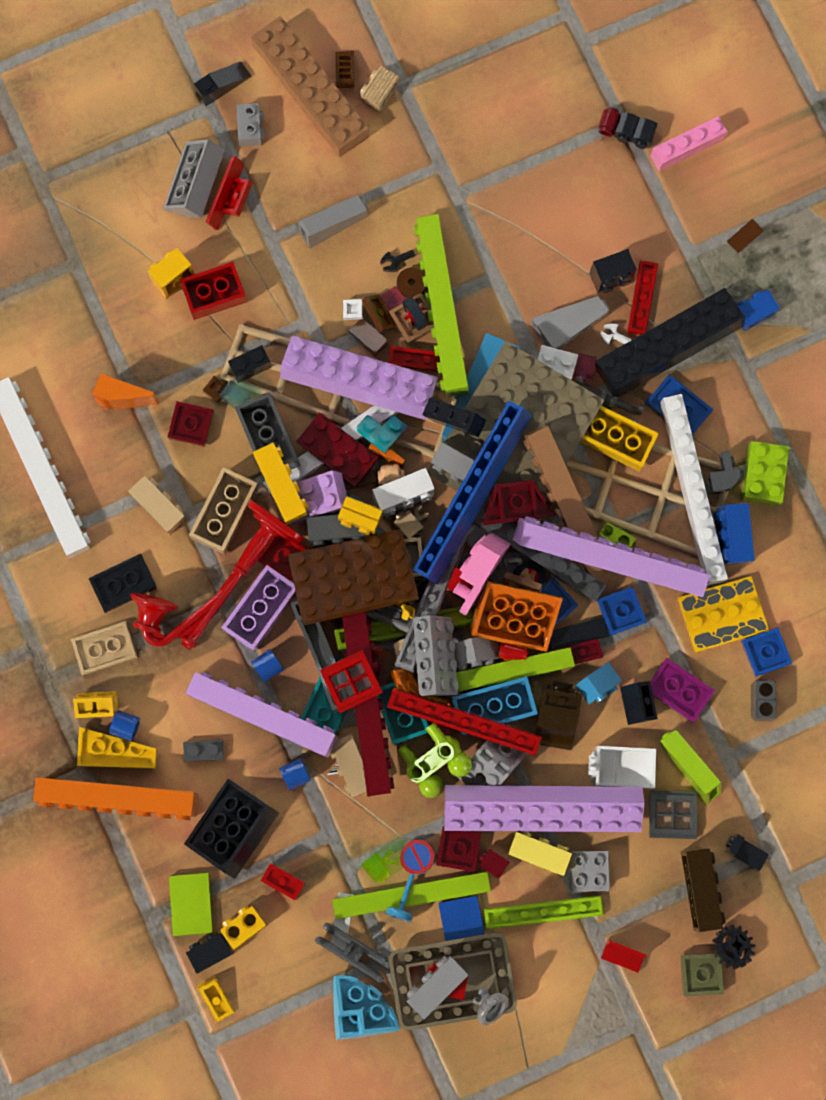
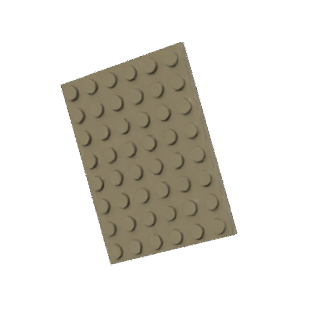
M505 341L465 407L466 410L475 412L486 419L480 436L476 437L452 429L444 443L475 460L507 402L510 401L524 407L533 417L494 485L534 480L539 492L546 498L549 490L546 485L543 486L539 475H541L539 468H535L531 458L533 455L531 450L528 451L524 445V434L547 425L566 465L605 400ZM431 464L427 471L428 474L458 491L463 481L456 482L449 477L450 473L445 470L441 473L432 468L434 464ZM494 486L483 503L486 507L488 506ZM514 521L511 523L517 526L518 521Z

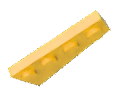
M79 727L77 766L156 769V748Z

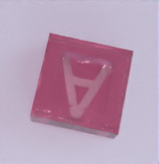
M396 286L380 296L389 310L394 309L406 300Z

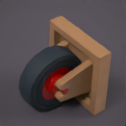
M422 293L413 298H407L402 304L389 311L390 316L408 344L431 332V328L434 327V321L430 322L428 310L432 309L427 304Z
M533 563L521 564L517 566L513 574L506 571L503 576L504 585L540 593L545 588L547 581L543 568Z

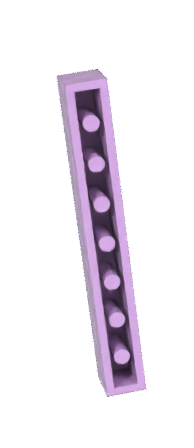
M203 671L201 674L195 672L185 693L188 696L329 758L338 738L337 735L333 734L335 730L324 726L322 729L316 726L317 722L306 718L304 721L298 718L299 714L291 710L286 713L281 710V706L273 702L268 705L264 703L265 699L254 695L252 698L246 695L247 691L236 687L234 690L229 687V683L221 679L216 682L212 680L213 676Z

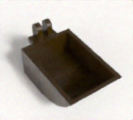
M553 681V685L542 687L535 734L542 737L539 745L566 750L572 749L582 701V694L578 693V689L572 688L573 684Z

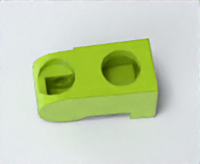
M606 523L598 534V537L608 539L614 545L619 542L633 548L636 544L634 537L610 523Z

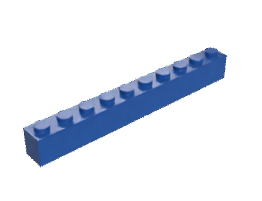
M510 401L507 402L413 569L422 577L438 585L533 417L524 407Z

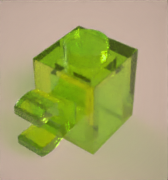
M392 849L388 850L382 858L375 852L361 864L375 883L379 881L382 884L390 877L388 873L391 870L386 864H396L399 861V858H396L394 861L389 859V854L393 852Z

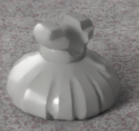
M481 988L478 994L481 995L482 999L474 997L473 1003L480 1006L477 1012L478 1021L483 1025H489L503 1015L508 1007L509 998L503 993L490 995L487 988Z

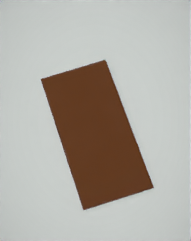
M751 219L727 242L739 253L764 230Z

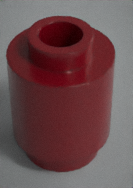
M613 107L603 110L598 125V132L608 137L613 136L621 118V114L618 113L619 110Z

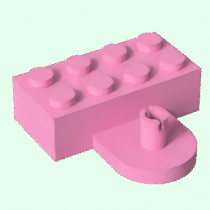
M492 532L487 536L484 534L470 551L471 556L465 560L460 568V571H462L460 578L474 586L471 590L459 582L453 593L465 599L459 611L465 616L474 605L486 582L493 575L511 543Z

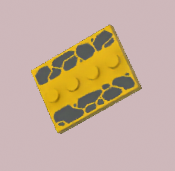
M752 576L705 590L703 597L688 594L677 598L695 653L769 631Z

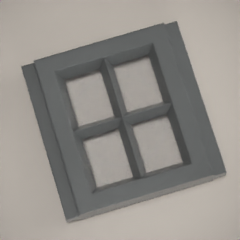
M650 790L649 838L697 839V792Z

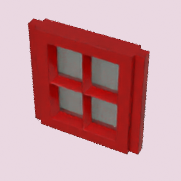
M363 650L320 670L339 713L383 693Z

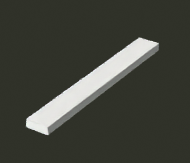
M374 405L341 429L359 441L363 436L355 429L367 415L382 425L392 415L395 416L399 412ZM307 451L298 458L301 466L292 469V474L289 476L292 482L295 480L299 482L324 464ZM264 481L263 484L265 485V487L267 488V490H268V491L270 492V494L272 495V493H271V491H270V489H269V487H268V485H267V482Z

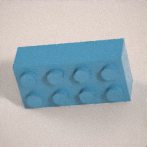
M527 676L451 698L454 708L503 724L527 719L538 714ZM461 732V736L469 735L467 733Z

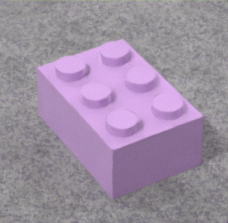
M332 470L297 482L301 490L297 493L300 499H305L309 508L306 509V516L290 524L300 526L306 524L309 517L330 516L340 513L347 496L342 473Z

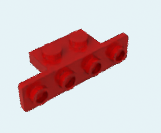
M236 156L231 157L207 216L206 223L214 230H219L225 214L240 217L253 184L250 180L239 178L244 163Z

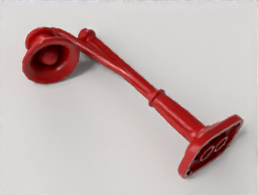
M250 499L247 506L254 511L253 516L260 521L261 527L245 548L238 562L233 565L235 569L218 593L167 635L161 634L160 622L166 613L178 609V605L155 596L131 593L130 597L136 602L138 607L137 621L133 622V626L142 630L144 639L150 645L156 647L166 646L178 637L183 640L181 645L186 649L191 650L195 648L197 640L244 575L248 576L250 569L264 554L275 537L281 536L286 540L293 539L298 543H302L305 537Z

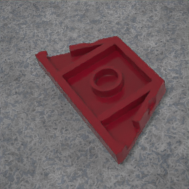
M534 480L494 485L482 525L518 521L519 518L525 519L526 516L535 519L553 517L555 513L547 505V500L539 492Z

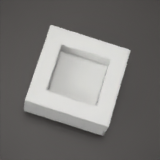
M362 299L343 300L344 320L363 319Z

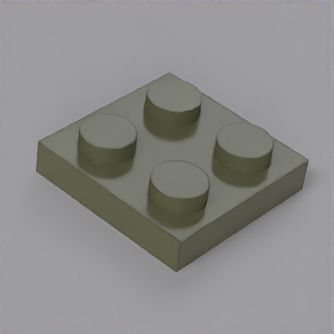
M716 953L680 955L683 996L724 994L722 964L719 963L721 958L715 957Z

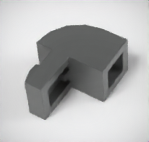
M730 451L722 452L719 456L722 471L711 472L707 476L711 495L730 491L739 480L740 468L733 469L735 461L734 457L730 456Z

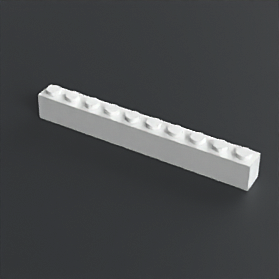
M7 377L0 381V414L63 550L70 559L89 550L88 543L91 540L87 532L83 533L80 526L83 523L79 515H74L73 509H75L71 498L67 499L65 495L67 489L63 481L59 482L57 478L59 472L55 464L51 465L49 461L52 457L47 447L43 448L41 444L44 440L40 432H36L33 425H36L34 418L31 414L28 415L25 410L28 406L25 399H20L18 395L20 388L17 382H12Z
M682 394L665 397L660 405L700 567L704 568V572L710 575L707 586L722 583L728 578Z

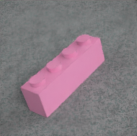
M719 116L654 147L650 157L658 171H662L723 141L727 130Z

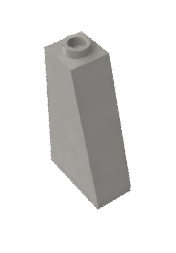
M356 195L298 221L300 234L309 249L366 218L367 209L369 208L365 200H360L359 196Z
M596 296L537 316L532 319L531 325L548 347L561 349L607 317L609 306L605 300H601Z

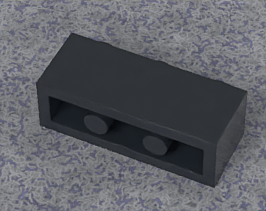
M430 397L422 414L435 423L476 437L480 436L486 419L475 412Z

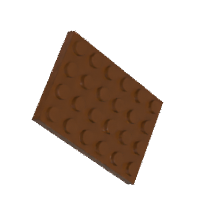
M401 529L363 537L359 540L354 539L288 554L303 626L419 599Z

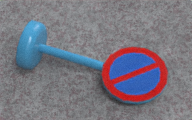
M413 840L403 847L400 861L403 868L410 875L399 909L388 907L385 912L386 915L406 922L412 921V915L403 909L414 875L426 873L434 863L435 854L429 843L423 840Z

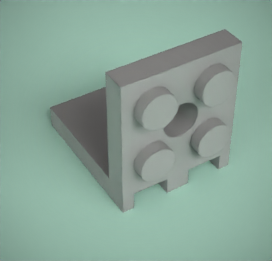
M486 740L471 758V772L464 777L458 778L466 785L500 786L527 753ZM479 773L484 774L486 779L481 778Z

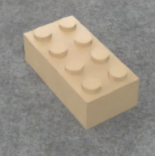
M223 467L189 533V537L204 546L226 555L249 509L247 503L250 499H254L259 489L258 483Z

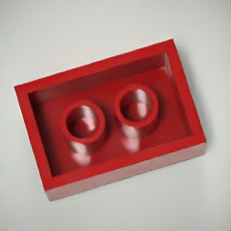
M234 262L180 279L193 320L247 303Z

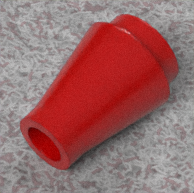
M501 643L499 658L504 661L527 660L528 648Z

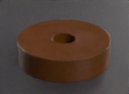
M406 268L401 271L397 277L399 293L406 298H413L420 293L423 294L426 289L422 276H425L424 273L417 268ZM414 281L415 284L411 286L408 282Z

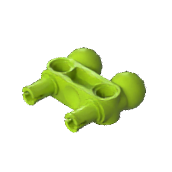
M432 723L425 729L436 744L420 758L419 756L416 757L407 743L397 750L407 763L406 770L409 779L419 784V790L423 796L431 799L438 797L443 791L444 783L442 779L432 773L448 762L449 772L456 777H464L472 769L471 758L466 753L461 752L458 740L450 735L445 736L436 723ZM445 746H448L451 749V752H448L445 749ZM416 767L422 770V774L417 771Z

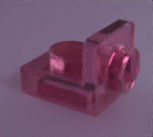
M579 353L574 376L582 377L583 381L592 380L597 357Z

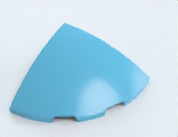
M334 975L333 1004L336 1040L368 1037L400 1030L392 1006H388L382 998L383 994L372 985L368 986L360 982L355 977Z

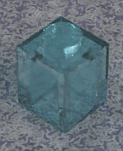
M230 380L220 394L221 400L234 409L235 406L250 401L251 398L249 392L232 380Z

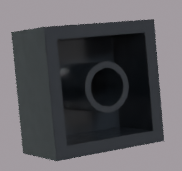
M626 249L593 261L589 274L597 293L602 291L603 293H608L614 289L613 287L629 285L637 269L629 250Z

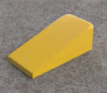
M215 975L198 984V990L217 1022L235 1013Z

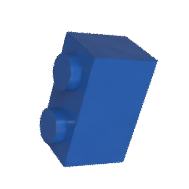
M760 290L752 295V299L749 301L742 300L737 304L745 315L744 327H742L744 331L777 314L780 309L769 290L764 292Z

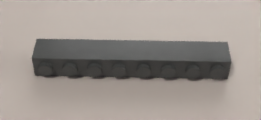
M482 505L472 523L473 525H476L487 534L492 532L511 543L509 546L511 550L531 563L539 565L546 573L592 603L597 601L606 587L604 583L566 558L517 544L513 541L516 526L511 522L482 525L487 509L485 505Z

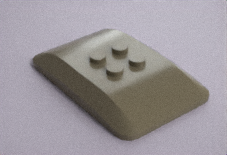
M489 933L402 948L390 953L389 967L398 1022L402 1029L415 1030L478 1019L477 1012L480 1006L474 1004L473 999L474 997L482 999L481 995L478 994L481 988H487L490 995L503 993L509 998L508 1007L503 1014L513 1012L517 1006L507 941L500 933ZM451 955L468 973L464 1000L446 997L423 1019L406 1002L408 998L407 992L414 985L419 987L423 983L422 977L427 973L428 965L433 966V962L437 963L443 956L448 958Z

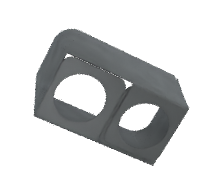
M755 681L751 684V718L754 721H774L776 719V681ZM763 683H769L773 688L772 694L768 697L762 696L759 692V687ZM767 702L772 705L773 712L771 715L763 716L760 713L759 708L762 703Z

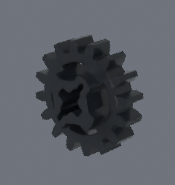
M734 925L725 926L721 931L716 932L717 937L712 940L716 943L712 949L717 950L714 956L721 958L720 964L726 962V968L733 966V969H737L739 966L742 968L746 966V963H750L752 961L750 957L755 955V952L751 949L756 946L750 943L753 937H747L748 931L742 932L741 926H738L736 929Z

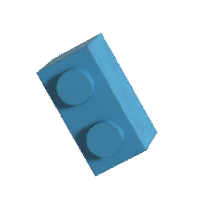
M608 662L576 684V687L588 704L595 700L599 703L607 697L606 692L610 695L618 689L616 685L622 682V680Z

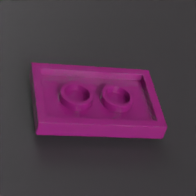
M668 658L664 660L650 681L653 697L692 723L696 721L715 692L714 689Z

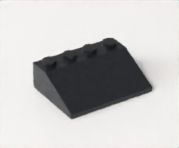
M227 779L184 845L225 874L236 879L279 812L230 779Z

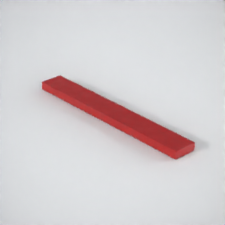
M394 687L387 704L388 708L532 755H536L542 739L540 735Z

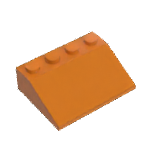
M487 581L473 613L470 624L471 634L480 638L547 652L563 598Z

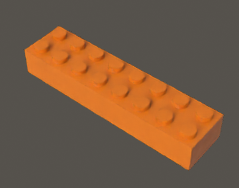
M36 777L33 801L38 802V806L53 808L54 804H58V808L73 810V806H78L77 810L93 811V808H97V812L112 813L113 809L117 810L118 814L131 815L132 811H135L139 816L151 817V813H156V817L170 819L171 815H176V819L190 821V817L196 816L198 794L187 791Z

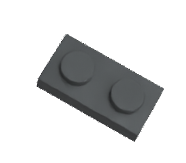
M223 740L183 742L184 762L224 760Z

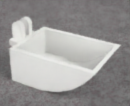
M596 746L595 751L592 750L591 755H589L588 775H591L590 779L591 782H594V786L655 788L656 749Z

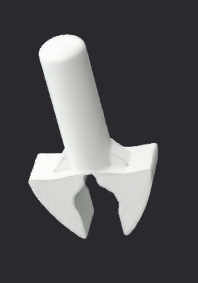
M618 324L604 325V328L610 330L612 334L608 335L603 331L600 333L608 345L612 340L626 344L632 339L618 333Z

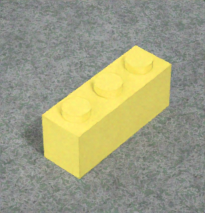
M526 831L515 832L507 855L564 876L572 853L568 852L569 848L559 844L557 847L549 845L551 841L539 837V840L531 838L532 834Z

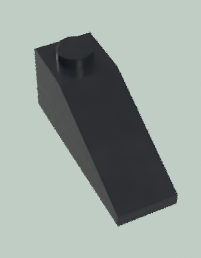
M240 61L209 73L195 82V92L204 105L208 106L249 79L251 74Z

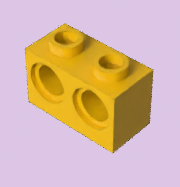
M117 691L78 693L73 699L75 718L114 716L118 710Z
M246 905L238 911L239 916L233 920L230 917L222 923L223 928L220 931L233 949L239 947L267 926L254 906L249 908ZM248 914H252L256 918V922L252 926L245 922ZM232 926H236L240 930V934L236 938L229 934Z

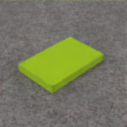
M209 873L169 876L173 936L213 933Z

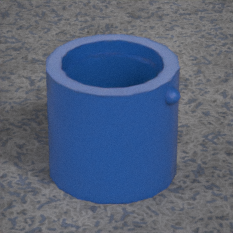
M271 649L251 661L264 683L284 670Z
M117 710L112 720L109 734L132 742L138 731L141 718Z
M301 758L279 768L289 791L311 781Z

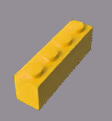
M271 443L252 452L286 525L306 516V509L309 507L305 499H300L297 493L301 490L296 480L292 482L289 476L292 474L288 463L283 464L281 458L284 455L280 446L275 447L274 443Z

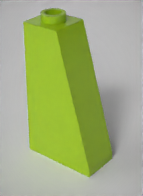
M676 729L672 733L669 731L664 734L660 741L661 747L707 805L722 793L721 782Z

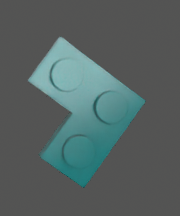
M367 415L357 425L355 430L382 452L386 453L408 426L394 415L383 426Z

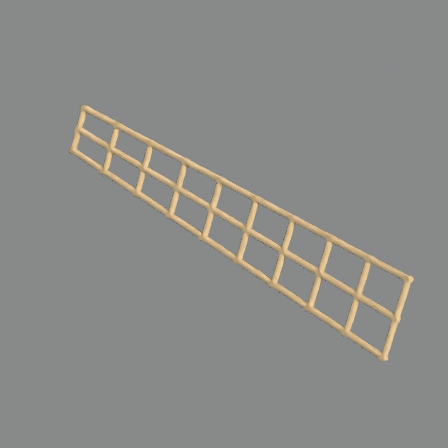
M243 324L238 326L225 366L220 375L222 381L261 395L270 392L272 398L276 401L318 415L320 412L329 420L344 426L352 421L335 414L341 397L337 394L333 395L329 409L325 411L282 395L287 380L281 378L278 381L275 392L247 381L237 383L235 377L229 375L231 369L228 361L244 354V352L238 351L244 333L287 346L290 342V339L251 328ZM271 362L272 368L270 369L280 372L281 364ZM437 381L436 389L441 390L440 382ZM452 396L450 404L455 406L456 398ZM442 425L434 451L398 438L394 444L433 458L441 443H444L441 437L445 426ZM654 444L651 451L671 456L661 489L615 475L614 472L618 461L612 458L607 472L570 459L566 463L567 467L604 479L595 509L585 507L588 516L698 556L695 547L655 533L666 499L685 505L682 496L668 492L676 469L671 448ZM697 456L699 465L722 471L719 462ZM612 481L658 496L648 530L601 513ZM728 491L719 494L716 507L710 506L715 529H717L718 523H715L714 513L716 508L724 506Z

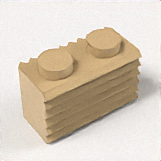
M383 66L372 72L370 76L371 81L368 85L364 84L360 91L361 101L378 112H381L399 85V76Z

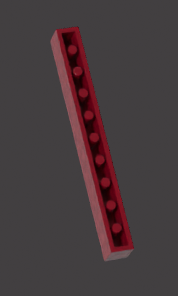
M370 611L342 617L347 656L363 650L375 675V672L378 671L377 661L372 658L375 646L374 640L370 641L369 633H372L371 621H367L366 616ZM361 663L349 668L352 679L366 673ZM367 676L354 682L358 692L372 686ZM378 696L355 706L367 797L391 794V789H395L394 779L389 777L388 769H392L391 758L386 757V750L389 749L388 738L383 736V730H386L385 718H381L380 711L383 710L382 698L378 699Z

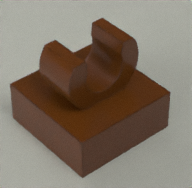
M213 376L204 387L203 392L216 402H219L229 390V386L216 376Z

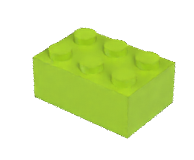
M754 441L749 443L746 452L741 501L779 506L783 503L789 446Z

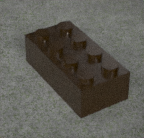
M710 848L681 852L693 930L705 932L723 929L725 915L724 912L720 911L719 904H722V897L716 888L719 880L717 872L713 870V864H715L714 853L710 852Z

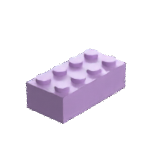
M266 565L221 627L222 630L255 653L296 596L294 583Z

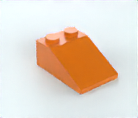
M101 373L92 393L99 407L106 410L110 408L118 410L158 405L159 402L154 392Z

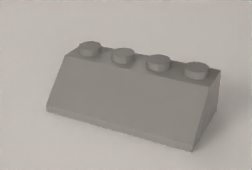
M209 139L187 141L163 210L188 218H202L208 198L211 195L213 183L217 177L219 165L223 160L225 149Z

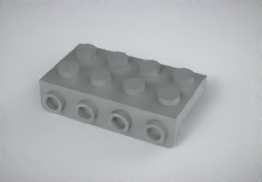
M432 615L415 617L413 626L419 694L421 696L458 695L459 683L456 676L457 663L454 653L455 642L453 641L454 625L452 618Z

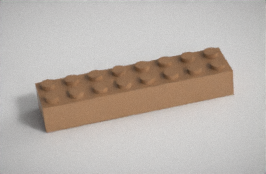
M281 16L251 36L254 49L339 157L369 137L367 125Z

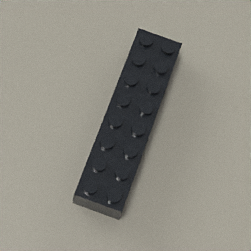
M723 288L595 361V370L613 397L618 398L744 327L745 315L728 291Z

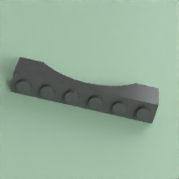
M297 600L290 603L317 666L330 706L335 713H338L336 704L320 672L321 669L336 663L335 657L321 622L303 626ZM341 673L331 677L335 687L345 683ZM347 687L337 690L341 701L350 697Z

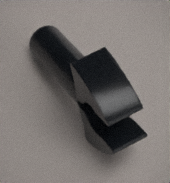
M413 250L394 257L390 255V252H387L382 257L380 264L387 261L392 263L390 266L384 267L383 271L397 272V264L415 257V253Z

